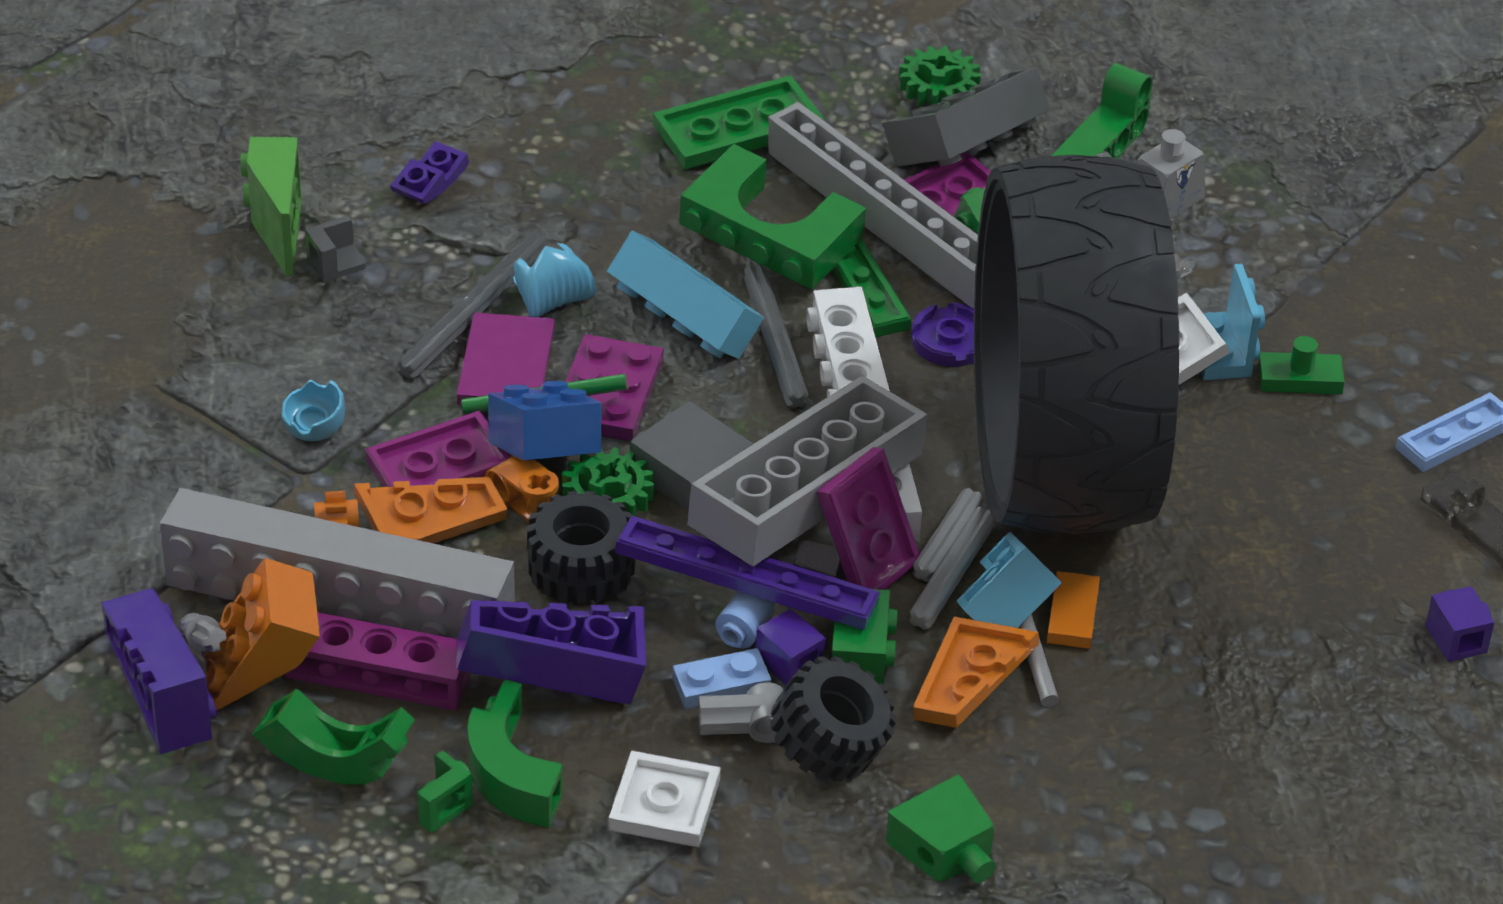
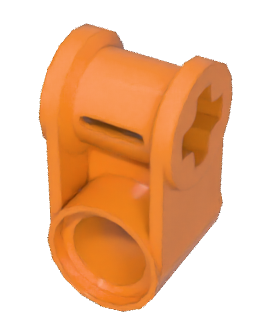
M512 456L489 469L485 477L491 478L504 504L520 515L528 524L530 515L537 512V506L542 502L550 503V497L555 496L559 488L558 477L555 473L547 470L535 459L522 460Z

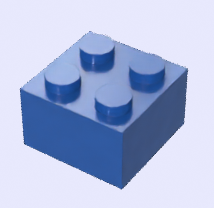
M546 381L542 383V388L529 389V386L520 384L504 386V392L488 393V443L522 460L601 452V402L586 396V391L569 388L568 383L564 381Z

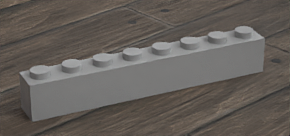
M799 102L768 117L769 154L826 198L832 192H835L866 207L865 227L971 308H974L978 238L976 233Z

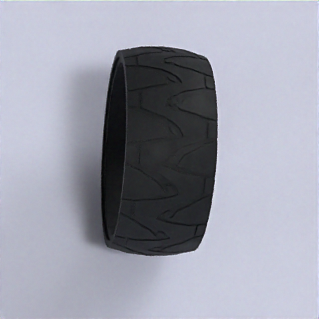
M1087 155L1035 157L995 167L988 176L981 205L974 286L976 421L982 477L991 515L997 523L1036 532L1067 534L1113 531L1152 521L1159 514L1168 489L1175 446L1179 394V308L1176 263L1170 217L1159 177L1148 166L1111 157Z

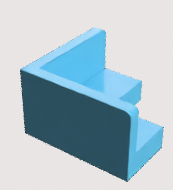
M1010 531L980 561L987 570L957 600V603L973 620L1018 628L1062 582Z

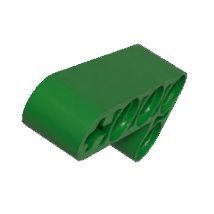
M1114 63L1108 70L1103 82L1101 104L1052 156L1087 155L1118 159L1138 138L1147 123L1153 85L1152 77L1122 64Z

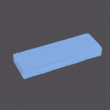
M1489 392L1398 437L1395 448L1417 468L1425 472L1503 433V402Z

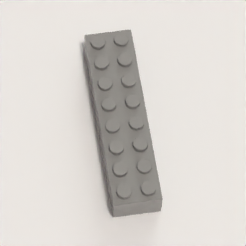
M179 488L160 522L166 584L182 590H190L235 601L242 591L246 576L249 573H254L262 560L268 558L313 572L317 613L455 639L458 638L471 600L515 602L514 561L183 488Z

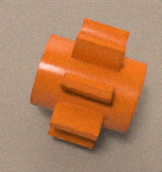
M345 491L325 492V501L314 502L315 518L359 527L357 499L346 500Z

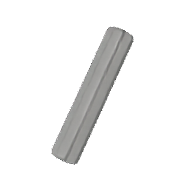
M970 488L961 491L914 562L913 575L916 579H922L925 582L930 581L974 510L982 506L981 500L983 497L979 491L974 492Z

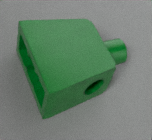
M959 774L888 811L886 843L935 881L944 882L964 871L975 883H981L987 880L994 872L996 865L989 857L992 853L993 823Z

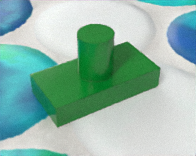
M1309 336L1297 337L1293 342L1292 353L1260 352L1258 359L1260 391L1343 394L1345 382L1341 355L1317 354L1318 343Z

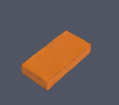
M1057 571L1056 577L1062 583L1054 590L1047 643L1091 649L1100 577Z

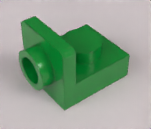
M444 751L434 756L436 779L429 781L417 792L419 824L431 834L473 805V776L471 771L462 761H455Z

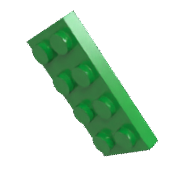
M789 75L654 112L653 126L683 168L688 169L716 161L733 144L748 151L769 147L768 117L797 102L823 121L824 117L794 78Z

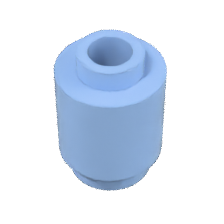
M737 591L716 619L715 626L720 638L731 647L749 648L756 641L757 627L772 619L775 602Z

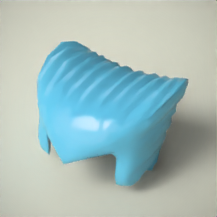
M563 243L558 244L562 250L545 246L531 267L521 258L514 263V283L522 296L523 302H525L530 317L543 316L556 307H561L563 304L568 305L576 301L589 300L593 298L597 291L593 274L588 265L576 256L571 248Z

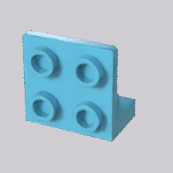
M1234 264L1227 311L1203 313L1224 340L1230 353L1202 370L1203 380L1251 377L1254 360H1258L1260 357L1258 332L1259 329H1264L1265 326L1264 308L1256 303L1255 284L1252 278H1247L1243 264Z

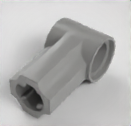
M766 682L751 687L747 694L699 696L700 734L750 733V736L758 742H776L774 737L777 735V732L771 730L770 721L773 718L771 710L784 689L775 683Z

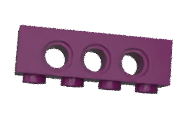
M317 613L319 639L301 664L285 673V678L455 711L458 710L472 675L470 672L457 670V639L343 618L325 613Z

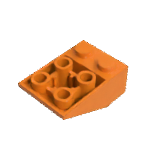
M264 558L255 572L249 573L246 576L242 591L233 603L229 602L226 605L219 622L220 628L226 634V640L219 642L221 650L218 652L201 651V656L205 658L207 691L212 696L216 711L298 667L317 642L320 633L313 572Z

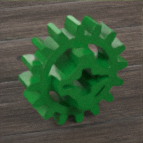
M928 46L927 52L924 53L915 49L913 57L905 56L903 64L899 66L900 91H906V99L917 98L918 106H922L926 102L929 105L942 103L941 99L971 90L970 87L980 84V65L973 64L974 57L972 56L961 57L962 50L960 49L953 53L948 50L947 46H943L941 49H937V51L932 46Z
M616 447L611 450L610 454H604L602 449L601 452L595 453L594 456L580 454V463L570 460L568 462V471L562 472V496H566L567 492L577 491V494H585L586 491H592L597 496L605 494L612 497L613 503L621 502L626 506V512H631L632 516L636 517V510L646 512L648 510V501H652L654 498L653 471L647 470V461L645 459L634 462V452L630 451L621 456Z

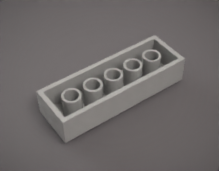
M862 375L691 484L687 525L751 566H755L825 519L816 491L871 448L877 447L885 450L892 474L922 455L928 414Z

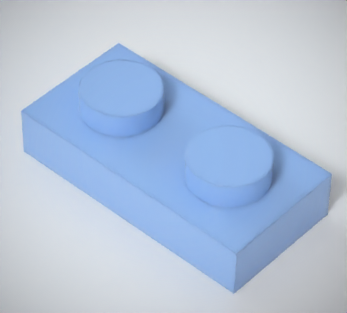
M758 648L673 665L672 678L685 709L698 707L699 696L747 694V691L757 684L771 683L770 675Z

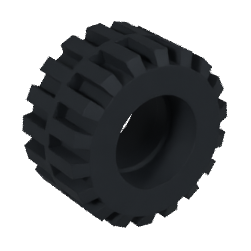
M577 491L567 492L566 496L558 494L550 497V503L542 502L537 506V512L530 515L529 525H527V569L529 576H532V583L537 588H543L545 595L550 598L558 596L559 601L568 603L570 600L577 601V604H587V601L590 600L598 603L605 601V596L607 595L614 597L619 594L620 587H627L629 585L631 576L634 575L636 569V559L615 553L616 541L630 520L631 512H626V506L621 502L613 503L612 497L605 494L597 496L592 491H586L585 494H577Z
M825 656L817 657L814 662L809 660L803 664L777 698L771 710L773 718L770 721L771 730L777 732L774 739L778 746L785 748L786 752L784 755L790 761L795 760L800 764L798 768L806 773L809 770L814 772L816 778L825 780L827 776H830L833 781H843L845 777L851 780L858 777L861 772L863 773L890 740L894 733L893 727L896 725V715L892 713L895 706L893 700L886 697L885 694L888 691L884 685L878 684L871 672H864L859 669V664L852 661L849 664L844 663L840 657L833 656L830 661Z

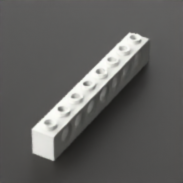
M862 287L814 290L813 307L806 309L808 331H815L813 335L814 356L816 359L822 358V362H820V378L822 386H829L827 397L862 375L890 391ZM908 463L894 472L893 477L915 542H920L922 509L910 464Z

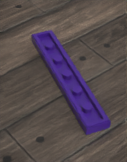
M631 516L616 541L615 553L862 630L866 629L879 602V591L769 557L755 566H751L710 539L635 516Z

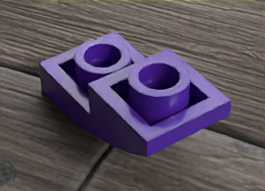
M434 141L420 161L410 159L390 185L391 191L425 204L444 192L470 164L468 155Z

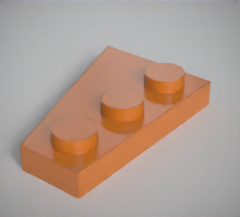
M490 477L438 479L434 485L410 486L409 481L393 482V487L370 488V483H354V495L370 526L374 531L434 544L507 518V507Z
M954 616L914 703V720L957 728L1039 645V632Z

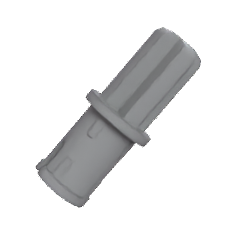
M189 613L180 620L179 630L184 631L182 635L193 649L199 651L209 650L210 652L221 650L219 642L226 640V634L214 618L197 613Z

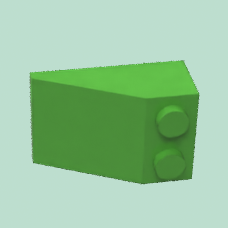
M250 137L248 153H241L240 160L241 177H248L249 183L243 185L244 207L251 208V220L254 228L285 275H294L302 203L298 137Z

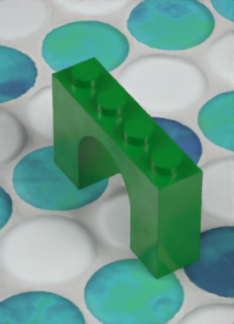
M733 144L681 194L679 224L812 290L863 238L866 207L832 192L809 216L800 221L789 224H772L760 221L749 215L744 208L764 190L766 159Z

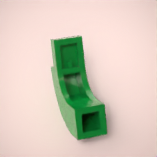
M504 680L497 697L491 696L489 698L486 710L472 708L469 716L468 753L469 768L473 776V782L482 796L504 814L526 823L550 828L563 797V764L531 757L512 745L510 742L522 716V684Z
M296 689L271 704L252 735L282 761L306 774L340 784H366L383 777L395 756L406 746L408 738L405 735L415 719L401 707L369 725L347 724L321 711L301 691Z

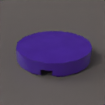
M948 303V307L937 309L938 304L928 306L917 314L912 323L911 337L912 345L920 356L929 362L942 366L961 367L974 363V308L961 303Z

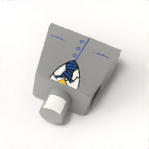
M1177 129L1164 131L1161 144L1141 155L1137 161V164L1151 167L1156 172L1157 177H1159L1170 219L1205 197V155L1201 150L1185 141V134Z

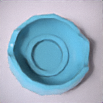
M309 380L301 389L292 391L283 401L281 415L283 424L293 436L300 440L315 442L332 437L344 422L346 405L343 392L336 382L332 380L328 382V385H321L313 380Z

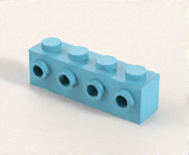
M635 231L630 232L607 270L608 273L620 280L616 287L633 298L637 299L641 295L647 299L644 306L648 310L662 318H665L667 314L675 319L672 324L675 329L690 338H693L695 334L703 339L700 346L719 358L726 353L739 359L765 318L660 244Z

